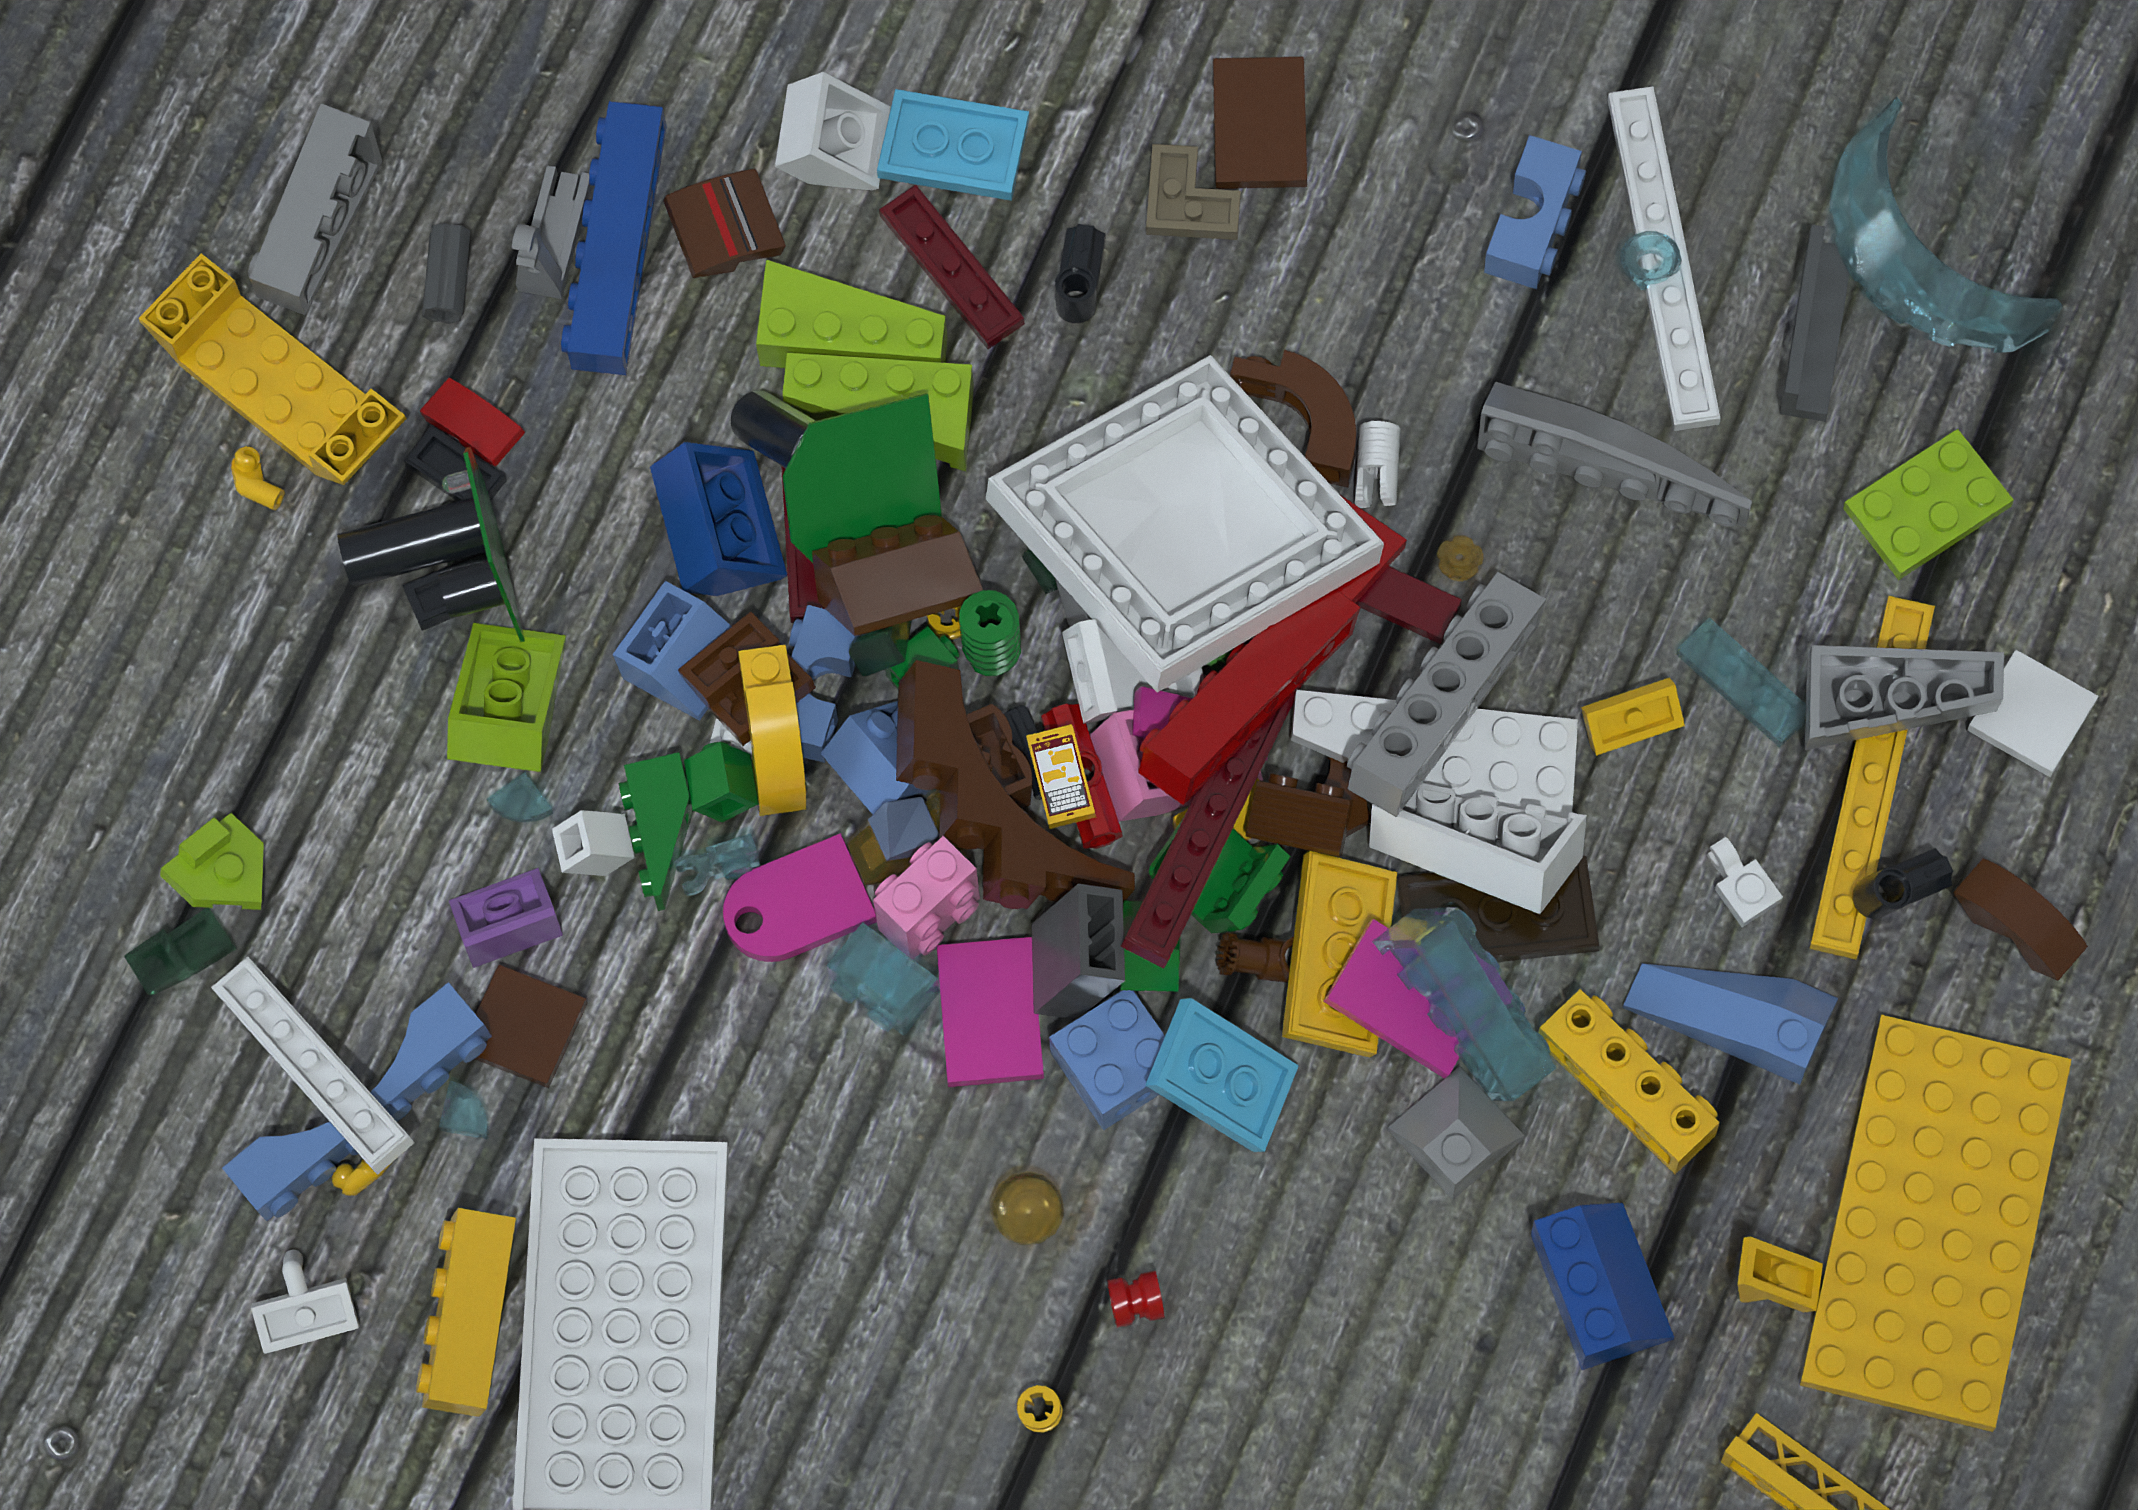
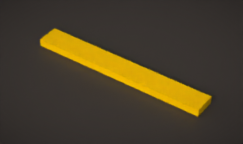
M1888 596L1877 648L1926 649L1935 606ZM1908 729L1858 739L1855 742L1810 944V949L1857 960L1866 917L1859 913L1854 905L1853 889L1857 882L1877 872Z

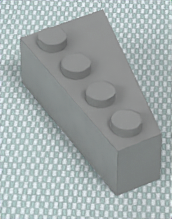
M320 103L275 216L271 220L261 250L253 256L249 265L248 277L256 297L306 316L383 162L371 122Z
M1812 645L1807 657L1805 750L1996 712L2003 700L2004 652Z

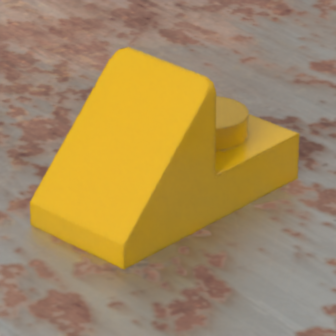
M1751 1236L1744 1237L1737 1284L1740 1301L1747 1303L1768 1299L1803 1313L1817 1311L1823 1263Z

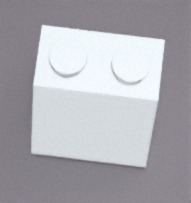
M825 72L788 84L775 167L808 184L870 191L879 189L880 178L877 176V167L891 106Z

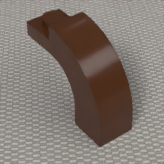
M1284 350L1280 366L1273 365L1269 360L1257 356H1250L1246 359L1234 357L1230 377L1248 396L1276 401L1296 411L1306 423L1310 433L1305 458L1329 484L1349 488L1355 462L1356 424L1348 397L1338 382L1317 363L1287 350Z

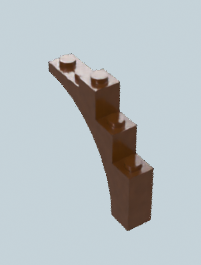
M916 660L900 680L898 688L896 781L913 784L916 788L922 790H940L939 839L944 836L950 843H955L961 848L984 850L983 900L1000 903L1003 907L1009 909H1028L1039 895L1045 896L1048 900L1058 902L1077 884L1122 890L1124 903L1135 890V873L1100 863L1065 845L1036 824L1010 798L986 764L972 735L963 704L960 670Z

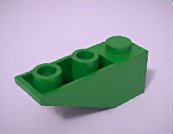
M679 752L624 765L627 781L618 783L624 810L634 809L637 825L628 826L634 853L644 852L647 868L638 870L644 897L654 896L658 911L665 910L693 814Z

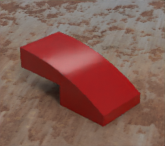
M448 378L420 410V413L428 423L457 438L465 448L471 447L475 455L495 467L525 434L524 430L508 416L451 378Z

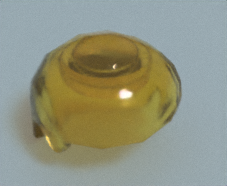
M1032 1171L1011 1174L997 1185L990 1201L989 1210L996 1229L1003 1237L1021 1246L1041 1244L1056 1234L1064 1218V1203L1059 1189L1045 1175Z

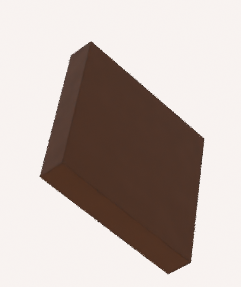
M498 965L476 1012L477 1017L483 1022L492 1037L486 1041V1048L475 1060L549 1089L588 1004L586 998L505 966Z

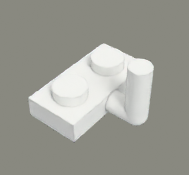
M298 1250L287 1251L283 1258L282 1272L289 1294L251 1304V1311L263 1353L267 1354L358 1329L359 1321L347 1279L344 1278L307 1288L302 1270V1254Z

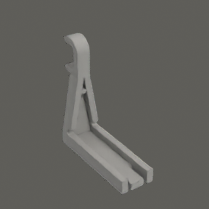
M547 165L531 226L517 225L511 249L519 250L516 265H518L516 287L518 291L562 299L582 225L584 202L589 199L592 186L589 184V173L582 172L580 179L577 174L561 172L555 196H552L558 173L556 167Z

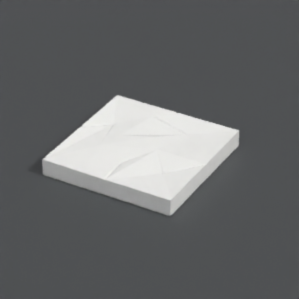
M1211 355L988 478L986 500L1067 592L1073 596L1075 601L1091 619H1096L1099 628L1157 693L1256 636L1269 626L1280 622L1378 565L1384 542Z

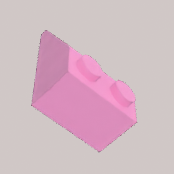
M1134 710L1113 713L1090 734L1096 755L1101 761L1102 773L1119 822L1157 816L1190 806L1195 796L1194 794L1183 806L1138 773L1143 756L1140 746L1145 738L1132 735ZM1260 771L1258 779L1264 781Z

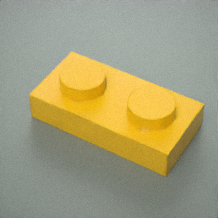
M1670 677L1581 707L1590 747L1596 756L1685 726L1676 685Z

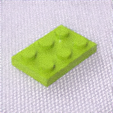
M1956 429L1845 501L1843 509L1896 578L1900 580L2012 507L2014 499L1959 429Z

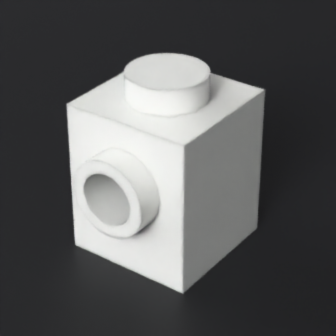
M581 810L552 828L562 873L606 876L635 858L625 814Z

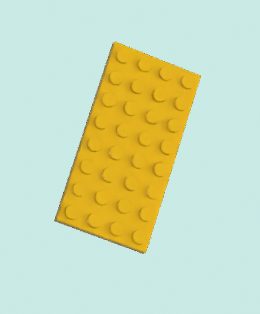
M1881 1015L1800 1386L1993 1432L1995 1430L2072 1059Z

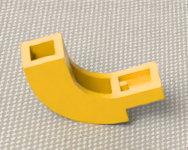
M786 645L738 651L751 740L752 768L759 802V816L806 810L802 746Z

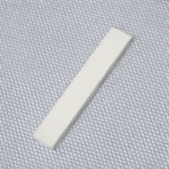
M248 956L211 987L377 1175L414 1144V1141Z

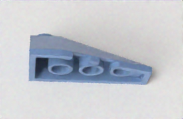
M1642 963L1623 1004V1008L1800 1085L1838 998L1795 979Z

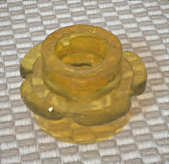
M1456 536L1453 538V541H1445L1439 547L1437 557L1440 559L1439 568L1444 575L1452 580L1464 581L1470 579L1477 574L1478 566L1483 564L1484 555L1482 549L1479 546H1475L1471 538ZM1458 554H1462L1465 557V559L1463 561H1458L1456 559V556Z

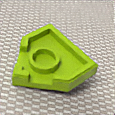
M232 813L228 814L220 822L213 817L179 844L178 855L161 867L160 876L192 907L213 908V904L242 906V909L261 910L264 843Z

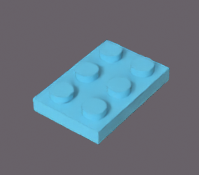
M895 89L877 167V176L880 179L1012 201L1030 120L1029 111Z
M1187 998L1180 999L1145 1086L1252 1152H1265L1299 1065L1194 999Z

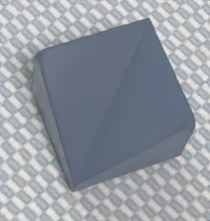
M923 797L887 802L868 819L886 861L912 857L924 844L930 842L934 845L939 840V832Z

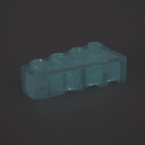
M1458 907L1414 909L1372 942L1382 955L1389 950L1404 968L1397 974L1408 990L1414 987L1431 1004L1430 1012L1427 1015L1435 1026L1448 1036L1456 1037L1459 1043L1455 1045L1454 1051L1492 1101H1515L1556 1069L1549 1056L1550 1047L1542 1035L1532 1029L1524 1016L1526 1009L1523 1002L1515 993L1508 990L1499 975L1501 968L1497 960L1483 949L1476 938V927L1471 918L1465 912L1459 910Z

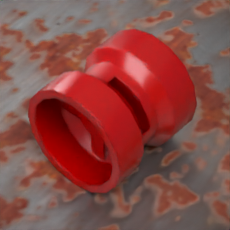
M1155 1270L1140 1273L1137 1279L1132 1280L1131 1285H1128V1281L1122 1277L1107 1280L1117 1328L1132 1325L1135 1315L1138 1314L1139 1318H1146L1149 1321L1165 1319Z

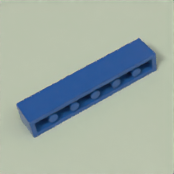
M609 101L606 118L599 117L596 143L601 145L599 159H592L589 173L590 186H595L593 199L585 200L582 225L588 228L585 242L578 241L575 256V266L577 269H581L579 282L571 283L569 290L568 308L574 311L572 324L564 325L561 339V350L568 353L572 370L626 375L667 129L663 107Z

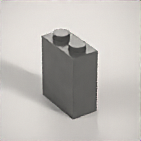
M1077 884L1032 923L1034 1014L1078 1019L1125 981L1124 948L1121 947L1124 940L1122 890Z

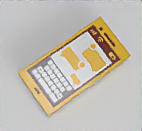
M1070 724L1027 735L1026 738L1049 829L1095 818L1096 815L1073 725Z

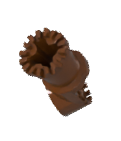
M1226 932L1222 935V939H1220V946L1217 947V950L1221 951V954H1216V958H1218L1216 966L1220 970L1219 974L1228 976L1233 972L1255 974L1258 980L1288 983L1290 968L1286 963L1285 954L1288 948L1293 947L1294 937L1288 940L1263 937L1260 941L1238 939L1235 933Z

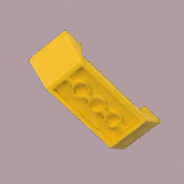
M202 253L138 318L140 323L181 368L316 476L345 485L406 420V416L372 388L364 394L241 296L235 280Z

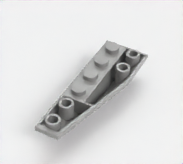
M1495 382L1483 406L1477 449L1485 451L1486 455L1495 460L1510 461L1513 459L1527 463L1532 469L1543 474H1555L1558 472L1572 476L1578 483L1588 487H1600L1601 485L1619 490L1623 496L1629 499L1645 500L1647 498L1664 503L1665 507L1677 513L1686 514L1692 511L1709 516L1711 521L1722 526L1732 527L1737 524L1746 527L1752 505L1750 499L1715 473L1672 446L1628 424L1581 406Z

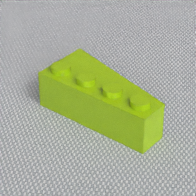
M766 260L756 340L760 366L785 368L787 353L945 363L948 337L944 315Z
M787 353L783 401L815 421L927 393L929 395L935 458L950 463L952 468L966 472L974 392L971 364Z

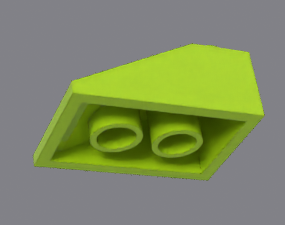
M473 623L448 716V760L541 772L550 735L566 635L523 630L525 641L520 642L515 628Z

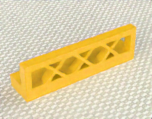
M1757 1413L1739 1437L1736 1436L1721 1460L1722 1464L1786 1510H1838L1828 1502L1827 1496L1844 1493L1856 1501L1857 1510H1865L1864 1507L1868 1510H1890ZM1757 1430L1775 1442L1776 1460H1769L1747 1444ZM1783 1448L1795 1457L1785 1458ZM1806 1464L1813 1469L1816 1474L1818 1489L1811 1490L1787 1473L1786 1466ZM1824 1478L1835 1486L1825 1488Z

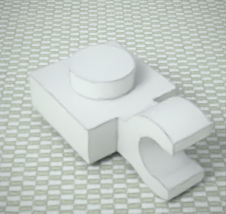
M1727 837L1710 846L1711 852L1707 856L1724 878V880L1716 884L1715 891L1742 928L1781 903L1783 896L1756 859L1743 866L1736 849Z

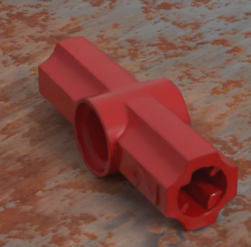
M1067 703L1053 707L1049 712L1041 715L1044 730L1047 731L1072 724L1083 768L1094 774L1087 784L1096 817L1075 823L1083 848L1098 849L1111 845L1117 839L1122 838L1123 833L1102 773L1101 761L1096 755L1087 724H1083L1079 704Z

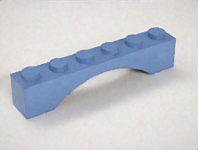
M449 982L411 1012L406 1035L395 1061L380 1083L370 1092L396 1122L408 1114L412 1108L410 1103L424 1092L429 1094L439 1089L448 1080V1072L460 1062L464 1061L467 1063L478 1057L486 1048V1041L492 1037L483 1022ZM327 1122L311 1130L285 1136L259 1137L223 1166L222 1169L257 1212L268 1221L273 1216L279 1218L287 1214L298 1203L299 1199L297 1196L311 1185L316 1187L326 1182L335 1172L336 1164L348 1154L357 1155L358 1153L331 1122Z

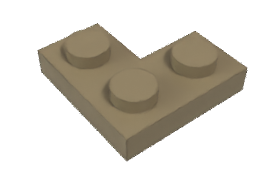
M1152 144L1146 235L1238 240L1241 191L1196 188L1198 146Z

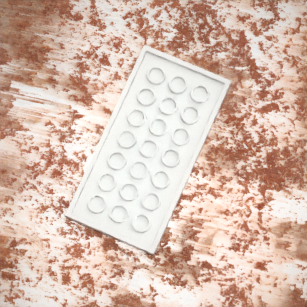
M534 1138L513 1510H712L729 1157L728 1142Z

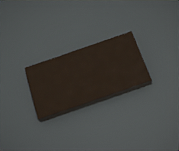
M1583 856L1541 914L1436 873L1397 877L1396 884L1404 939L1450 968L1599 951V939L1586 856Z

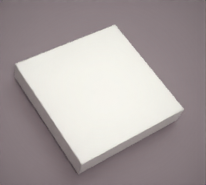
M2015 650L2004 668L2003 700L1998 710L1974 716L1967 731L2051 777L2099 696Z

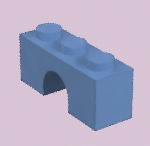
M1529 135L1515 173L1513 194L1533 201L1540 211L1527 219H1515L1500 214L1486 253L1484 273L1537 289L1542 274L1550 276L1558 253V249L1552 248L1556 234L1565 235L1572 215V210L1566 208L1570 195L1579 196L1585 180L1586 170L1580 169L1582 151Z
M807 605L803 620L796 619L792 627L789 644L794 647L791 658L813 681L822 675L830 673L852 677L864 634L854 636L826 609ZM809 693L796 703L803 758L825 763L826 760L820 753L833 738L838 722L836 705L816 699Z

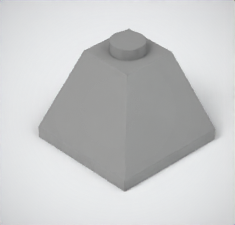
M1460 1066L1388 1127V1131L1452 1200L1525 1138V1135Z

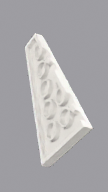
M1296 690L1293 704L1291 741L1344 763L1349 761L1350 756L1359 743L1362 742L1365 745L1369 743L1373 737L1371 735L1372 729L1379 716L1385 710L1391 713L1397 706L1396 700ZM1477 709L1422 783L1455 789L1456 797L1465 799L1480 797V794L1498 798V805L1525 810L1527 804L1546 807V815L1568 819L1569 813L1573 809L1578 719Z

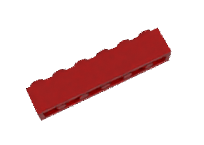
M1335 589L1280 622L1269 626L1254 636L1247 645L1242 643L1235 647L1227 658L1226 666L1219 673L1214 670L1211 671L1200 684L1197 691L1198 694L1190 702L1187 699H1183L1171 713L1169 723L1162 730L1154 728L1146 736L1140 746L1143 756L1138 773L1184 806L1353 634L1361 607Z

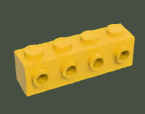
M1579 989L1539 1027L1537 1042L1664 1165L1676 1174L1716 1136L1720 1123L1716 1119L1718 1116L1716 1110L1702 1096L1696 1095L1693 1097L1681 1086L1682 1078L1668 1063L1661 1062L1658 1064L1646 1052L1648 1050L1646 1043L1635 1031L1630 1028L1624 1031L1611 1019L1613 1013L1603 1000L1595 995L1590 998Z
M458 1208L451 1217V1221L444 1220L442 1223L438 1248L446 1250L443 1269H435L431 1288V1297L439 1298L436 1316H428L424 1333V1344L431 1345L428 1364L421 1363L416 1384V1392L424 1393L422 1408L480 1417L487 1409L516 1221L515 1217Z

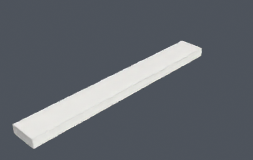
M1654 87L1608 93V105L1673 431L1719 425L1721 418Z

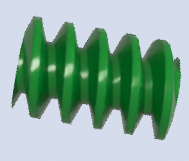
M982 590L972 594L963 602L959 611L962 651L974 671L979 674L999 676L1007 673L1017 664L1021 655L1019 613L1016 606L1006 595L994 590Z

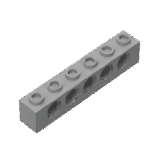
M1499 572L1495 574L1487 586L1480 584L1468 602L1467 609L1469 610L1462 618L1456 615L1449 624L1443 638L1445 642L1440 649L1433 646L1426 654L1420 666L1422 673L1415 681L1409 678L1404 683L1397 695V706L1391 713L1385 710L1379 716L1372 729L1371 735L1373 737L1369 743L1365 745L1361 742L1353 751L1347 763V767L1352 770L1347 789L1397 817L1538 628L1546 598Z

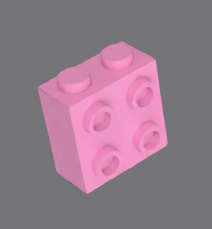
M944 836L934 845L928 842L920 847L910 859L911 866L900 876L892 874L886 878L875 891L876 897L873 899L878 930L910 962L920 953L924 956L930 954L942 942L944 938L942 933L955 921L958 924L965 922L979 906L977 902L980 899L977 868Z

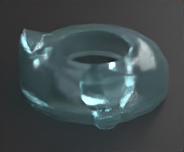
M1645 231L1631 237L1625 242L1620 256V263L1625 274L1641 290H1646L1649 288V285L1664 282L1674 274H1677L1682 261L1676 242L1668 235L1657 231ZM1646 254H1657L1663 259L1662 265L1652 270L1640 267L1637 262L1640 257Z

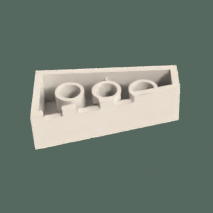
M1422 783L1397 817L1372 804L1369 847L1541 914L1583 858L1587 815L1570 812L1568 819L1546 815V807L1527 804L1525 810L1498 805V798L1480 794V797L1465 799L1456 797L1455 789Z

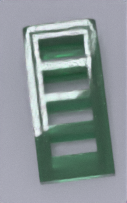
M912 620L855 636L848 652L863 677L905 661Z

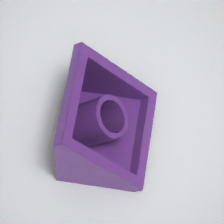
M538 868L449 900L473 968L563 936Z

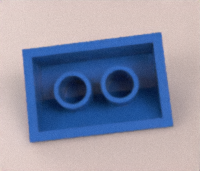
M684 442L650 466L682 590L693 594L720 596L782 580L787 576L754 451Z
M1623 1203L1579 1205L1534 1220L1531 1237L1581 1370L1674 1340L1673 1332Z

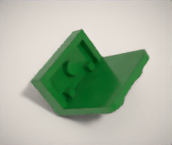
M1181 822L1151 864L1149 875L1152 879H1154ZM1232 829L1191 915L1211 934L1245 929L1256 918L1258 913L1256 907L1264 895L1273 890L1281 881L1283 876L1281 870L1291 856L1278 844L1252 847Z

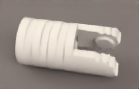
M1369 421L1359 426L1354 501L1355 505L1359 508L1371 507L1374 479H1380V499L1384 506H1392L1397 503L1401 429L1394 423Z

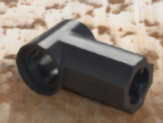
M1078 224L1073 228H1067L1060 271L1055 280L1056 311L1063 320L1073 324L1088 321L1094 315L1097 308L1096 294L1106 233L1097 230L1094 226ZM1073 291H1079L1085 294L1080 298H1072L1067 296L1068 293Z
M1934 848L1863 878L1857 882L1853 889L1855 907L1859 913L1867 918H1882L1907 905L1953 885L1951 880L1953 870L1947 856H1943ZM1879 885L1885 890L1887 901L1880 895Z

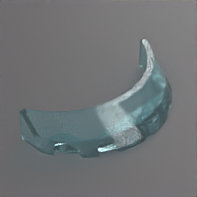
M1895 97L1851 139L1839 161L1834 177L1833 189L1830 193V213L1833 214L1837 235L1835 243L1839 254L1852 278L1863 286L1865 295L1897 323L1902 324L1906 322L1930 334L1929 340L1949 347L1957 343L1972 347L1995 348L1993 353L2014 352L2047 333L2054 324L2063 305L2055 298L2041 299L2015 296L1980 285L1944 264L1918 239L1907 224L1896 203L1888 174L1887 149L1889 135L1903 105L1901 100Z

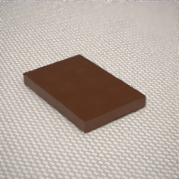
M1304 57L1213 58L1216 189L1307 187Z

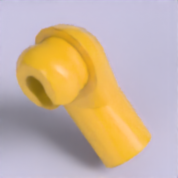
M247 446L239 448L231 462V471L236 491L241 496L276 511L283 501L284 489L264 481L260 454L256 449Z
M364 1160L355 1169L350 1164L343 1163L333 1173L331 1178L332 1184L336 1188L342 1189V1194L356 1196L382 1176L390 1165L377 1175Z

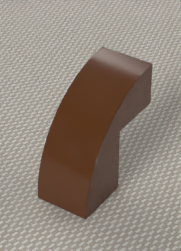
M1983 858L1953 892L1972 923L2012 939L2033 971L2057 981L2060 980L2088 947L2073 925L2046 898L2008 870Z

